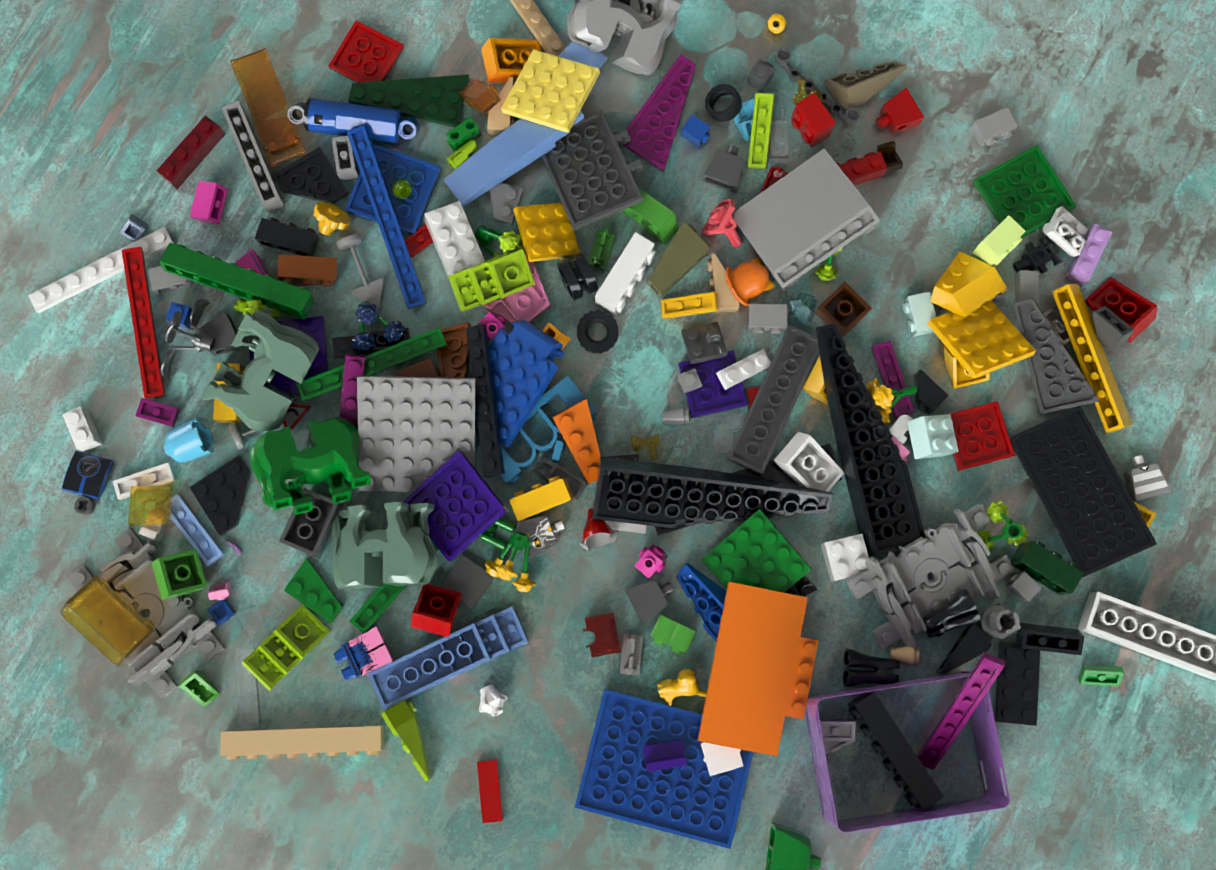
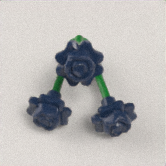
M368 301L362 302L358 305V310L355 312L360 322L361 333L356 334V337L352 338L353 348H357L358 351H369L371 347L375 346L374 336H369V333H365L364 323L369 325L371 321L376 322V318L386 326L383 336L389 342L400 340L404 335L405 327L401 325L400 321L388 323L379 314L376 304H370Z

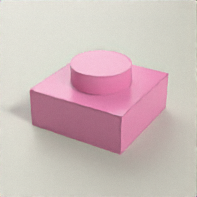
M231 581L211 585L208 591L209 599L224 600L230 596L233 589Z

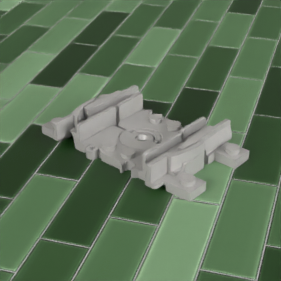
M978 503L965 512L960 508L953 510L961 525L960 528L957 523H944L937 527V530L930 527L926 528L925 535L927 538L920 537L905 547L899 546L900 554L898 556H895L890 551L888 557L881 561H878L875 557L867 559L865 565L868 570H864L846 581L855 599H859L873 591L881 608L886 611L885 616L888 621L872 630L880 648L884 649L902 639L906 646L917 647L909 630L913 629L915 634L921 630L926 631L927 628L922 619L948 605L963 589H967L972 599L976 594L982 597L985 594L994 598L1001 597L995 583L1013 573L1014 569L1008 556L1004 553L991 561H988L986 557L990 555V552L983 540L975 532L976 529L990 522L982 504ZM932 572L933 577L931 579H928V573Z
M128 528L114 539L125 555L114 559L101 568L102 575L95 579L88 568L82 565L67 577L79 593L69 604L70 606H77L88 596H91L92 598L84 604L88 608V612L102 617L97 620V626L100 628L108 626L107 631L119 645V652H123L125 649L130 651L129 656L125 660L130 661L128 663L129 666H132L136 672L128 681L136 685H141L147 681L160 699H164L178 687L177 683L167 672V670L174 666L171 661H180L196 647L210 661L223 651L225 646L214 632L211 631L216 627L214 619H208L197 629L194 627L200 622L202 617L196 610L190 609V607L195 605L193 598L188 597L184 599V595L166 600L161 599L151 564L156 560L153 554L158 551V547L153 541L145 545L134 530ZM128 561L134 569H131L125 562ZM125 589L128 590V592H120V591H119V590H125ZM146 609L150 611V614L147 617L143 614L144 610Z

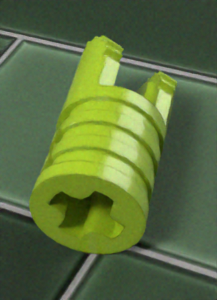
M470 140L446 158V161L454 171L479 151L476 142Z

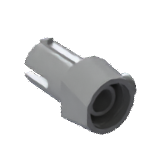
M999 603L985 610L980 615L982 622H979V628L994 638L1004 639L1017 629L1020 630L1021 626L1019 625L1018 615L1015 612H1009L1008 607Z

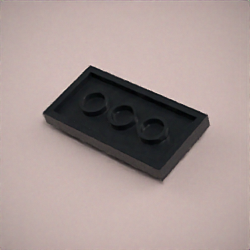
M999 642L998 658L1005 660V665L997 677L995 722L1037 726L1040 650L1023 649L1018 644Z

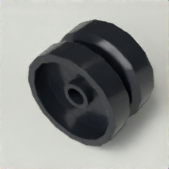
M582 252L572 256L573 267L566 259L557 263L562 282L574 301L583 297L582 286L589 294L598 290L594 274Z

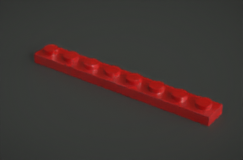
M143 248L123 249L122 257L144 398L150 399L166 396L163 376L161 374V363Z

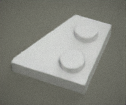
M820 720L825 754L833 753L842 746H848L855 742L856 722L854 720Z

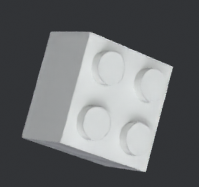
M863 534L821 544L830 582L850 578L864 570H868L865 561L869 557Z

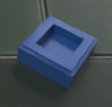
M226 599L218 601L208 609V612L219 626L236 614Z

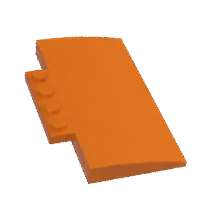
M728 581L698 741L778 756L785 716L804 719L819 640L800 637L808 597Z

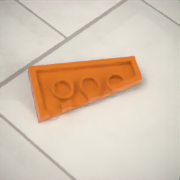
M584 398L555 414L552 418L586 482L590 484L597 480L601 455L588 402Z

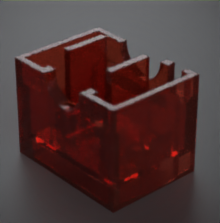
M614 613L585 618L586 629H583V632L591 631L595 635V642L591 645H586V648L590 647L592 658L621 652Z

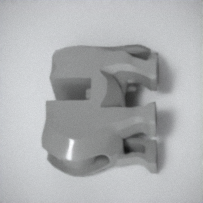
M580 0L568 12V35L571 41L586 47L594 54L608 47L613 34L621 36L611 63L629 72L648 76L654 73L662 59L665 40L676 26V11L680 9L681 4L674 0H661L659 14L656 17V6L659 0H638L640 13H637L629 5L618 2V0Z

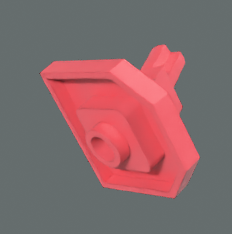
M732 199L721 201L712 210L701 234L704 236L719 233L726 234L731 245L737 248L743 241L735 229L737 224L731 216L735 209V202Z

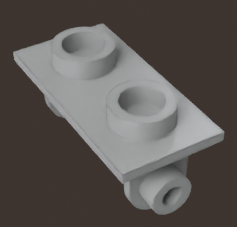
M623 635L620 674L639 676L643 636Z

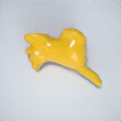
M690 669L680 671L676 680L666 679L657 684L660 697L668 702L669 706L672 705L673 699L677 696L698 695L706 697L707 691L700 689L695 672Z

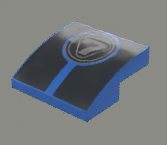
M75 451L66 471L62 490L100 500L107 486L106 478L114 464L113 461Z

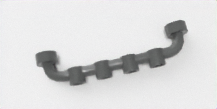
M784 47L778 49L775 57L776 61L789 74L788 78L791 82H799L803 86V93H815L822 104L830 109L829 113L833 118L839 117L848 124H856L859 121L861 114L857 108L851 107L845 113L839 103H833L825 91H820L815 87L814 81L807 80L801 75L799 68H793L788 63L791 58L789 49Z

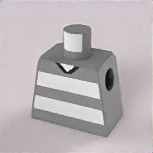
M1143 455L1131 458L1134 469L1126 471L1124 476L1126 489L1133 501L1171 492L1158 464L1146 466Z

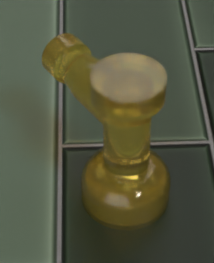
M805 79L797 80L798 93L793 95V103L795 105L813 93L822 101V95L819 90H814L811 94L805 95Z
M658 434L641 439L638 436H631L633 451H639L641 446L648 445L651 460L658 459L656 445H660Z

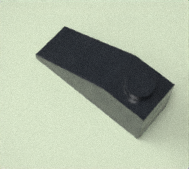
M975 624L967 625L936 672L938 674H946L978 657L983 652L986 653L992 646L990 642L993 637Z

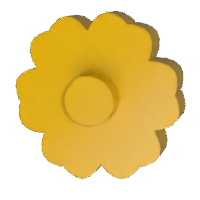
M316 203L313 215L319 221V232L331 236L337 228L342 231L348 229L351 217L346 211L341 210L339 206L332 203Z

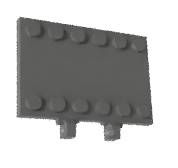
M602 109L585 116L584 119L574 124L569 134L555 142V148L541 156L574 231L643 202V197L634 180L637 174L645 171L641 159L632 163L625 161L620 149L622 148L621 145L623 146L631 141L627 130L620 133H612Z

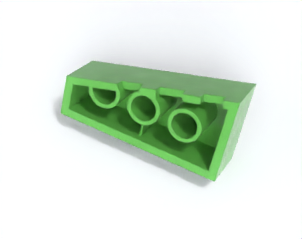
M638 187L643 197V202L622 210V212L665 246L679 229L675 213Z

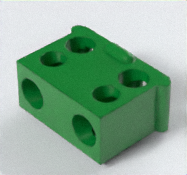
M470 117L446 133L447 143L453 151H456L465 143L477 139L482 134L479 131V127Z

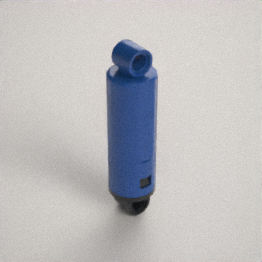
M308 98L306 103L298 102L290 107L287 113L292 123L301 124L304 122L306 131L348 136L346 131L365 125L370 140L398 143L401 137L411 139L420 130L419 122L412 117L403 119L401 110ZM296 109H299L302 112V117H299L296 114ZM405 124L411 125L413 132H408Z

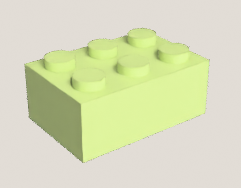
M1008 215L969 256L996 267L1023 240L1021 236L1025 230Z

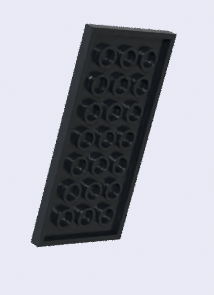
M1081 406L1010 437L1012 448L1074 564L1079 566V570L1084 573L1082 578L1157 545Z

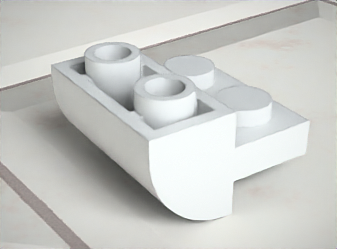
M1061 206L1056 209L1050 222L1044 224L1043 233L1069 256L1075 257L1080 255L1086 243L1084 237L1088 229Z

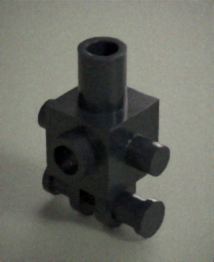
M1047 235L1039 239L1042 244L1034 247L1032 242L1025 244L1027 251L1021 256L1022 259L1013 263L1016 273L1020 270L1028 269L1029 271H1034L1038 269L1041 274H1044L1048 271L1045 265L1051 260L1054 266L1063 262L1058 256L1059 251L1054 250L1053 247L1055 245L1050 242Z

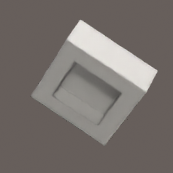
M695 368L677 375L684 394L702 387Z

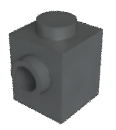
M760 59L749 72L747 82L762 92L772 80L775 69L769 62H764Z

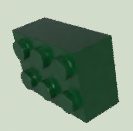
M1036 540L1020 544L1010 561L1012 566L1021 572L1025 571L1031 578L1058 595L1072 594L1084 575L1079 570V566L1062 560L1063 557L1060 554L1046 550L1045 545Z

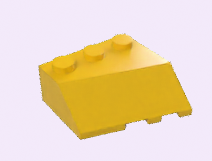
M959 251L934 286L930 302L965 318L979 309L986 301H991L1000 292H1005L1007 286L995 267Z

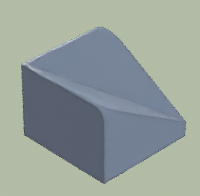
M131 214L119 233L135 242L139 240L148 224Z

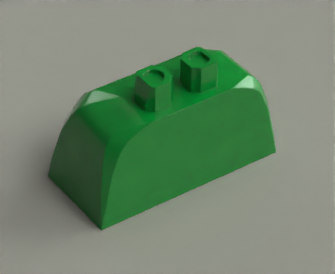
M771 822L765 870H809V867L820 869L821 858L811 854V841L806 835L795 829Z

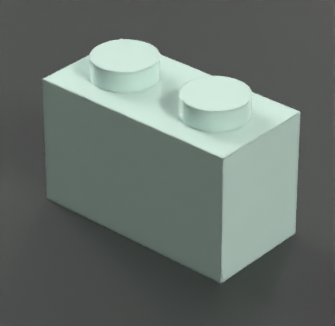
M930 292L907 296L902 304L903 311L907 314L909 320L907 321L908 330L912 332L913 337L933 333V330L928 326L929 320L936 317L933 303L930 302Z

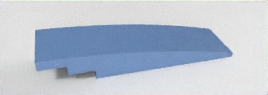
M581 111L579 112L574 124L584 119V115ZM521 118L472 155L446 177L444 182L464 207L555 148V142L569 133Z
M511 606L450 634L449 637H443L367 674L383 710L522 646L528 643L529 639L514 606Z

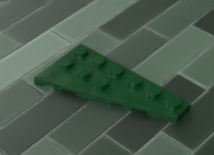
M469 75L352 83L348 103L401 110L403 116L456 127L459 125Z

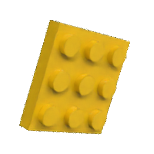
M562 203L517 206L513 209L528 262L570 258L580 253L575 232Z

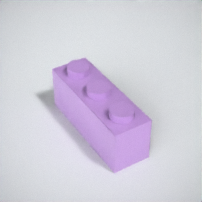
M1094 224L1087 231L1084 237L1086 243L1080 255L1074 257L1065 279L1079 286H1083L1090 280L1112 231L1097 224Z

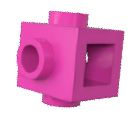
M489 311L477 325H486L488 340L491 339L493 341L500 328L504 330L507 327L505 324L507 321L500 314L495 315L492 311ZM491 324L496 326V330L491 329Z
M653 544L649 549L645 547L638 555L640 559L635 564V567L646 577L650 578L655 571L660 573L666 566L664 561L668 556L665 555L662 548Z

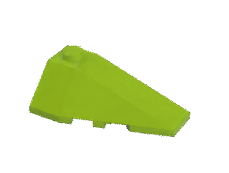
M406 699L384 711L381 715L395 737L400 736L402 748L408 754L411 753L413 755L411 757L413 764L425 782H427L432 777L418 716L415 713L418 710L412 701L409 702Z

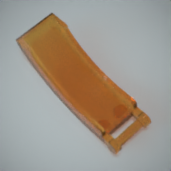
M266 49L230 61L271 168L291 158L307 155L296 124L292 123L288 118L289 105ZM296 146H297V148L294 149V150H291V151H288V152H285V153H283V154H280V155H277V156L273 157V155L276 154V153H279V152H282V151H285V150H287V149H290V148H293V147H296Z

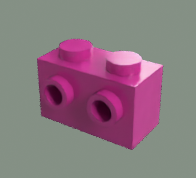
M198 181L190 217L203 223L219 225L228 189L218 183Z

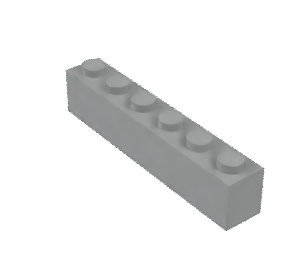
M239 100L221 107L262 206L267 213L284 207V202L245 109Z

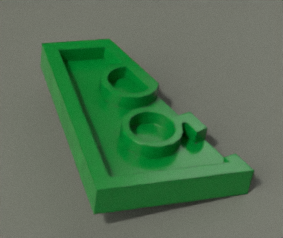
M307 558L283 590L331 624H333L344 608Z

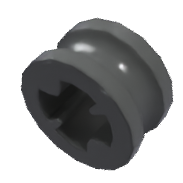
M80 497L76 500L74 508L80 514L89 515L94 511L95 503L90 498ZM83 502L89 503L86 506L87 510L81 509L83 507Z

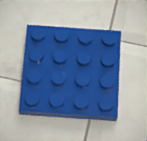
M372 143L402 232L415 235L442 168L441 166ZM360 172L345 211L378 223Z

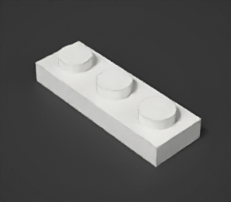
M764 349L720 370L716 375L726 390L769 368L771 362Z
M168 462L114 480L113 484L117 498L122 500L176 482L171 463Z

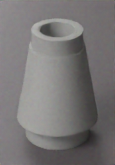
M681 407L662 412L663 423L686 426V424L690 423L689 408Z

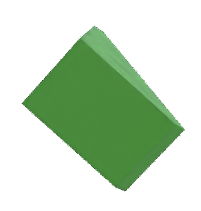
M193 671L178 684L203 707L220 695L203 671Z

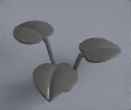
M197 300L190 315V329L198 333L192 335L178 329L182 318L181 312L176 311L171 319L170 326L165 335V341L167 343L173 342L177 332L192 338V344L195 346H173L171 350L167 351L161 366V374L167 381H170V370L176 350L201 351L203 349L211 352L215 345V337L207 335V332L196 327L204 309L210 304L206 300Z

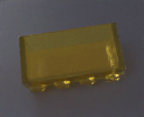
M96 575L66 601L60 613L67 622L108 660L120 666L155 630L150 621L138 615L135 607L123 601L124 598L120 593L114 592L109 588V584L105 579L99 578Z

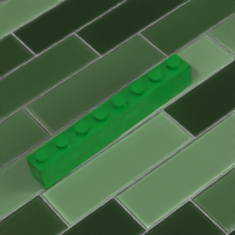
M169 243L159 261L166 272L248 301L261 300L263 305H267L268 308L305 320L314 302L312 292L307 288L293 286L287 281H278L270 275L258 274L253 269L241 268L235 263H227L218 257L207 256L201 251L187 249L181 244Z

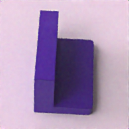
M682 740L643 746L647 772L687 766Z

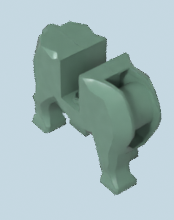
M248 311L231 345L234 347L249 346V350L254 352V359L246 366L243 374L234 367H229L227 363L222 362L213 380L224 381L227 385L211 381L202 399L205 401L210 399L220 400L226 406L232 408L247 427L253 430L272 431L280 428L294 398L293 395L270 384L276 371L302 383L320 348L312 337L300 330L281 325L269 314L262 311H255L252 314Z
M403 502L384 503V508L387 511L388 527L372 532L371 526H366L365 524L367 517L372 513V507L357 505L348 506V510H340L339 516L334 518L331 526L334 542L332 572L335 585L339 589L381 588L382 559L383 583L396 586L427 585L438 565V555L429 537L427 520L429 514L434 510V505L430 503L410 504L411 513L409 514L408 523L405 513L408 510L409 504Z

